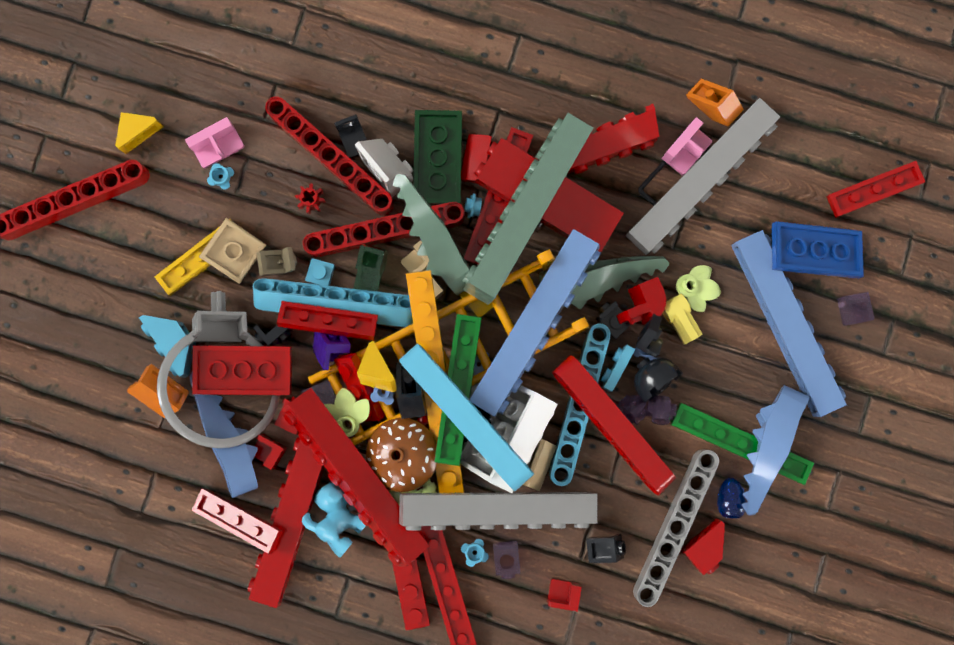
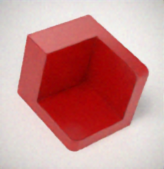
M259 434L256 438L258 442L255 445L258 450L254 457L264 462L263 466L270 470L276 469L287 447L265 434Z
M551 579L547 599L548 606L578 612L582 589L580 583Z

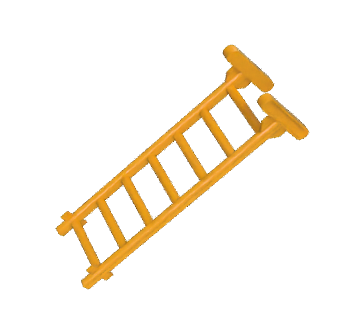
M551 250L537 255L538 260L510 273L501 288L521 279L531 299L536 291V287L529 274L540 268L543 271L549 270L555 260ZM469 294L438 310V319L440 320L454 312L460 315H467L464 307L479 299ZM497 294L491 303L507 335H509L514 325ZM583 317L573 322L571 327L561 332H558L557 328L555 330L550 328L548 332L550 337L543 350L587 330L589 324L586 318ZM411 324L376 342L378 350L380 351L391 345L399 360L406 354L400 340L415 333L414 325ZM480 339L478 340L476 354L484 371L473 376L472 386L480 383L492 363ZM367 347L356 352L360 361H362ZM443 348L446 372L448 375L450 360ZM336 363L329 366V370H321L308 377L311 385L328 378L335 395L343 388L336 375L339 372ZM379 401L387 420L365 431L360 424L358 432L350 438L351 442L355 446L369 439L373 432L384 422L401 418L400 413L396 415L392 405H386L384 402Z

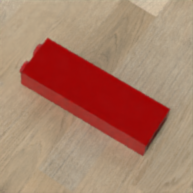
M501 137L498 143L493 141L486 154L490 157L486 164L481 161L474 174L478 176L475 183L508 203L510 201L515 202L511 197L521 181H527L523 177L536 158ZM565 177L540 222L566 239L574 229L599 244L598 251L601 252L624 213Z

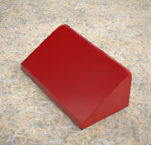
M468 135L461 170V181L475 183L478 177L474 174L481 161L486 164L488 160V154L486 153L490 148L492 136Z

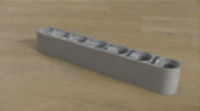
M701 449L693 455L636 581L633 594L642 606L651 607L658 601L718 468L719 457L711 450ZM704 454H708L711 458V462L707 467H703L700 461ZM695 476H699L701 479V484L697 489L691 487V479ZM685 498H689L691 501V507L687 511H683L680 506ZM674 521H680L681 529L677 533H672L671 524ZM665 543H670V553L662 555L660 551L661 546ZM660 566V575L651 577L650 571L652 567ZM644 588L651 589V596L648 599L640 598V593Z

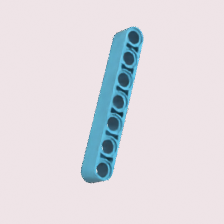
M266 278L258 279L253 283L254 306L259 310L279 312L281 302L286 301L378 315L377 324L407 327L413 324L409 295Z
M595 324L588 330L579 360L597 383L611 334L609 328L604 324ZM594 329H600L604 332L603 341L599 342L593 338L592 333ZM588 352L597 354L598 361L595 365L587 362L586 355ZM571 396L568 400L556 444L557 448L549 470L550 479L558 486H565L572 480L588 422V416L583 410L577 411L574 408V400ZM570 421H576L579 424V431L574 435L570 434L567 430V425ZM565 444H570L573 447V454L568 458H564L561 455V448ZM558 468H565L567 471V476L562 481H557L554 477V473Z
M417 343L399 359L403 367L512 490L516 491L534 475L529 466L420 344Z

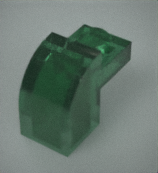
M367 244L361 245L355 267L358 271L353 289L378 292L387 262V250Z

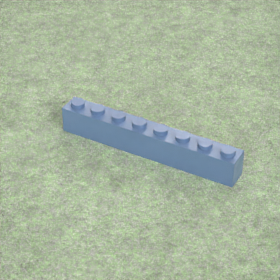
M574 229L572 230L469 399L473 404L494 417H497L499 413L504 414L510 404L507 399L511 392L516 394L523 383V380L520 379L525 370L529 372L536 361L533 356L538 349L542 351L547 344L549 338L546 335L550 328L555 330L562 319V316L559 315L564 306L568 308L575 297L572 292L577 285L581 287L588 274L585 272L589 264L594 266L601 252L598 251L599 244Z
M761 230L732 244L731 247L801 393L810 396L807 405L812 416L822 417L846 406L847 404L844 400L846 398L845 392L841 386L837 385L832 366L825 361L823 356L825 354L824 349L819 342H816L813 336L814 328L808 320L806 321L802 313L804 311L803 305L799 299L795 298L790 279L784 276L783 271L772 270V241L770 237Z

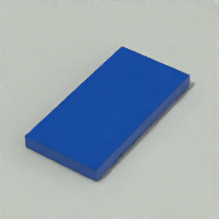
M775 221L772 223V270L862 278L864 277L862 231Z

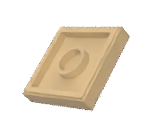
M226 217L199 258L240 284L257 260V252L263 251L267 244Z

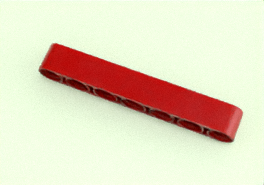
M277 96L268 99L265 106L266 112L280 128L377 214L388 215L392 212L394 208L393 199L381 185L284 99ZM277 106H283V111L280 114H273V110ZM293 122H301V125L298 129H290V126ZM313 136L318 137V142L315 145L307 144L309 138ZM328 152H335L336 156L333 160L326 161L324 159ZM344 168H353V173L350 176L345 177L342 175ZM367 182L371 184L369 191H359L362 183ZM380 198L389 200L388 205L384 208L377 207V201Z
M128 160L1 213L0 238L8 241L16 239L140 187L148 182L150 177L149 170L136 160ZM139 168L138 176L132 178V172ZM117 177L116 185L110 187L111 180ZM95 186V193L89 196V189ZM73 196V202L67 205L68 197ZM51 205V211L45 215V208ZM28 214L29 219L23 224V218ZM6 223V230L1 233V227Z
M458 202L431 206L444 222L447 229L461 225L465 219L464 208ZM452 209H456L461 213L460 217L456 220H452L447 216L448 212ZM403 213L310 233L303 239V248L312 257H323L413 237L409 235L410 230H404L401 227L405 220H412V217H406L402 215ZM382 225H389L391 227L387 235L379 234L378 230ZM359 230L367 231V237L364 240L356 239V233ZM337 235H343V243L339 246L333 245V238ZM314 240H319L321 242L320 248L316 251H311L310 243Z
M570 355L552 372L556 380L644 484L654 494L659 496L676 479L675 475L575 357Z

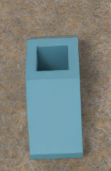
M146 315L139 317L143 323L141 325L142 330L148 337L152 336L156 342L154 347L162 357H166L171 348L190 333L185 325L179 321ZM196 342L185 347L173 361L170 371L174 376L178 375L179 377L186 378L190 375L193 346L196 345Z

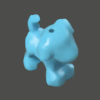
M328 483L317 490L314 495V502L321 510L327 512L326 518L316 523L312 521L310 513H306L302 517V523L305 528L315 532L322 541L327 542L333 552L341 558L353 542L347 537L339 538V534L348 528L360 534L366 525L361 522L358 515H353L347 509L346 505L348 503L344 499V492L339 485L336 486L333 483Z

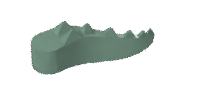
M405 174L395 175L393 186L400 187L401 189L397 198L404 199L406 202L402 215L412 217L414 222L409 235L420 236L422 241L417 255L428 256L429 262L426 270H431L433 275L441 276L458 296L464 292L463 289L466 283L462 281L471 268L470 265L460 254L444 222Z
M632 256L598 260L594 266L589 264L585 272L588 276L581 287L578 285L572 292L575 297L571 304L578 309H582L587 300L591 298L599 302L605 291L613 288L618 292L623 282L628 279L636 283L640 275L645 272L652 276L655 269H659L663 273L669 266V261L663 256ZM548 270L539 273V283H541Z

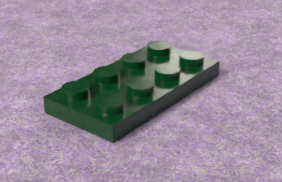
M415 110L413 185L429 205H439L448 202H458L461 204L462 111Z

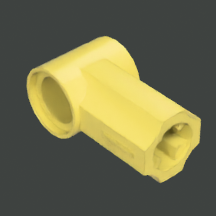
M678 294L666 301L662 314L667 322L673 325L683 345L703 334L690 313L691 307L682 294Z

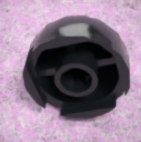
M657 357L651 361L649 358H646L637 365L639 371L634 377V387L644 403H647L648 400L651 401L670 386L671 380L674 379L676 381L683 372L675 363L667 358Z

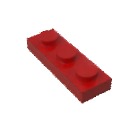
M357 353L337 356L334 361L347 389L355 396L356 401L361 399L369 400L370 412L365 421H380L386 415L379 401L373 402L370 398L371 393L374 391L373 387L360 384L357 371L361 361Z

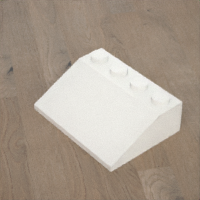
M520 386L516 394L511 392L507 400L510 404L504 414L499 413L497 417L491 415L490 421L497 432L521 459L528 464L558 404L528 388ZM465 442L462 447L460 464L486 481L513 493L514 490L509 487L471 442Z

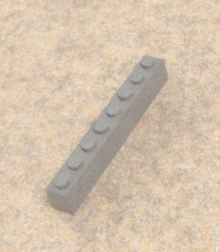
M759 98L628 232L626 237L645 255L650 251L655 254L664 244L661 240L667 234L671 237L681 227L677 223L683 217L688 220L697 210L694 206L699 201L704 203L713 194L710 189L715 184L720 187L729 177L726 173L732 167L736 170L745 161L742 156L747 151L753 153L761 144L759 139L764 134L768 137L778 127L775 122L780 116Z
M592 492L400 493L399 524L406 526V530L412 531L421 530V526H431V530H446L448 525H455L457 530H469L470 525H480V529H494L495 525H504V529H518V525L528 524L527 528L541 529L542 524H551V528H566V524H574L575 528H589V524L597 523V494Z

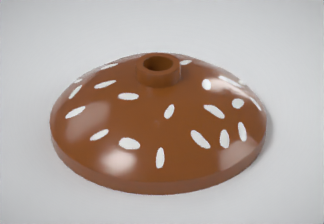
M410 418L391 419L381 424L371 435L366 449V461L386 489L395 492L413 491L427 483L434 474L438 464L434 462L437 443L431 431L419 421ZM395 451H399L401 454L398 460L394 458Z

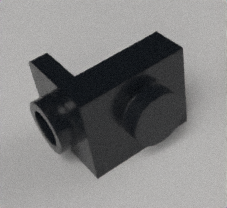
M260 325L253 327L257 332L254 336L263 346L265 344L274 346L278 342L282 344L291 337L292 334L290 332L293 330L276 326L267 333Z

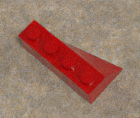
M654 104L646 106V111L636 116L634 112L624 115L625 117L620 119L619 123L614 125V122L610 121L598 127L596 133L592 134L591 132L568 174L572 172L580 174L587 171L588 166L594 164L602 166L609 163L610 159L616 156L622 159L633 154V150L641 148V151L654 147V143L659 138Z

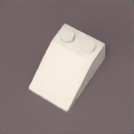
M383 139L358 141L355 144L363 163L391 197L401 190L400 187L393 186L395 175L405 174L411 182L414 180L411 174L414 170L406 160L400 161L396 156L399 152L391 142L386 144Z

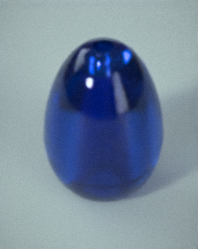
M735 478L724 480L718 492L717 507L719 513L724 518H741L745 513L742 506L743 503L747 502L743 496L744 489Z

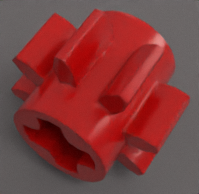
M312 183L309 185V188L300 186L302 190L300 195H295V198L301 201L297 207L299 209L306 207L308 214H311V210L315 209L320 212V204L326 203L325 199L320 197L323 193L322 189L320 188L315 191ZM311 195L314 201L310 203L306 198L307 196Z

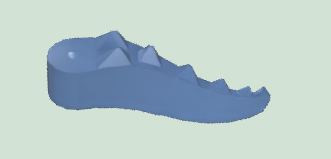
M192 371V373H191L190 376H189L190 382H191V386H192V374H193V371ZM194 394L206 437L225 439L248 432V430L233 426L231 420L235 413L222 410L219 406L223 397ZM244 443L230 448H212L224 472L232 498L258 489L252 465L258 450L257 447Z
M786 385L781 388L772 405L761 408L760 413L756 415L761 428L754 429L752 432L758 440L756 452L747 454L753 469L752 473L744 475L749 485V491L743 493L747 502L743 503L742 506L748 515H755L758 512L769 488L788 457L800 417L810 396Z

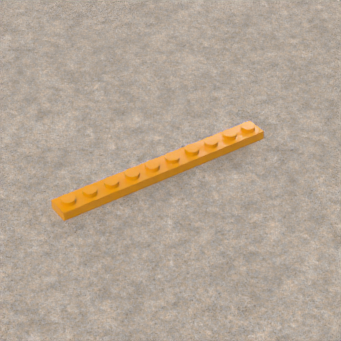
M431 270L406 273L416 344H420L447 374ZM424 390L429 429L437 443L442 410ZM438 463L436 475L439 493H465L461 465L455 466Z

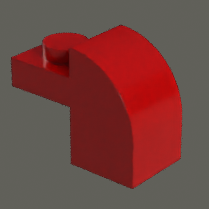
M659 277L629 289L628 291L635 307L616 316L620 324L629 321L630 325L642 321L643 325L646 324L653 313L660 317L666 306V294Z

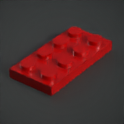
M193 346L192 394L291 395L292 346Z

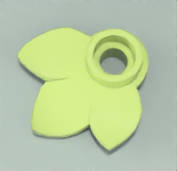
M700 265L693 267L689 274L682 275L676 283L678 294H682L688 301L691 309L697 312H704L706 301L716 299L721 294L719 285L710 279L712 268L709 266ZM687 282L690 283L691 290L687 288Z
M342 388L338 392L334 404H324L348 437L358 432L360 423L368 418L370 412L369 400L361 399L356 401L355 396L346 388ZM345 420L351 422V428L345 426Z

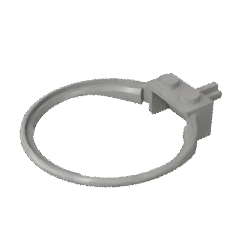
M222 291L211 292V311H197L192 318V332L180 339L171 348L161 364L157 378L159 405L169 424L189 441L211 448L235 447L258 436L273 419L280 395H272L271 403L265 416L254 428L242 435L225 439L210 438L192 431L178 419L171 408L167 395L168 373L173 361L185 347L193 342L241 343L242 340H245V343L249 346H263L254 336L247 332L246 312L226 311L225 293Z

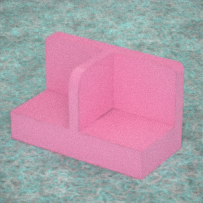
M227 117L185 139L187 145L195 153L204 169L244 148V144L234 125Z
M697 117L661 158L682 176L686 174L712 143V140L699 130L703 122Z

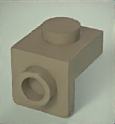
M286 247L283 250L257 252L260 276L286 275L295 270L297 260L292 247Z

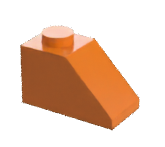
M702 78L686 94L687 98L711 120L727 127L744 110L734 90Z

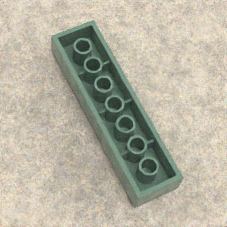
M567 113L564 119L558 118L535 156L536 159H534L523 177L527 181L522 180L511 197L515 202L510 201L499 219L503 221L502 224L497 222L487 238L491 243L489 245L485 243L475 259L478 262L477 267L472 265L462 282L466 283L463 289L465 292L487 305L496 298L592 132L593 127L570 113Z

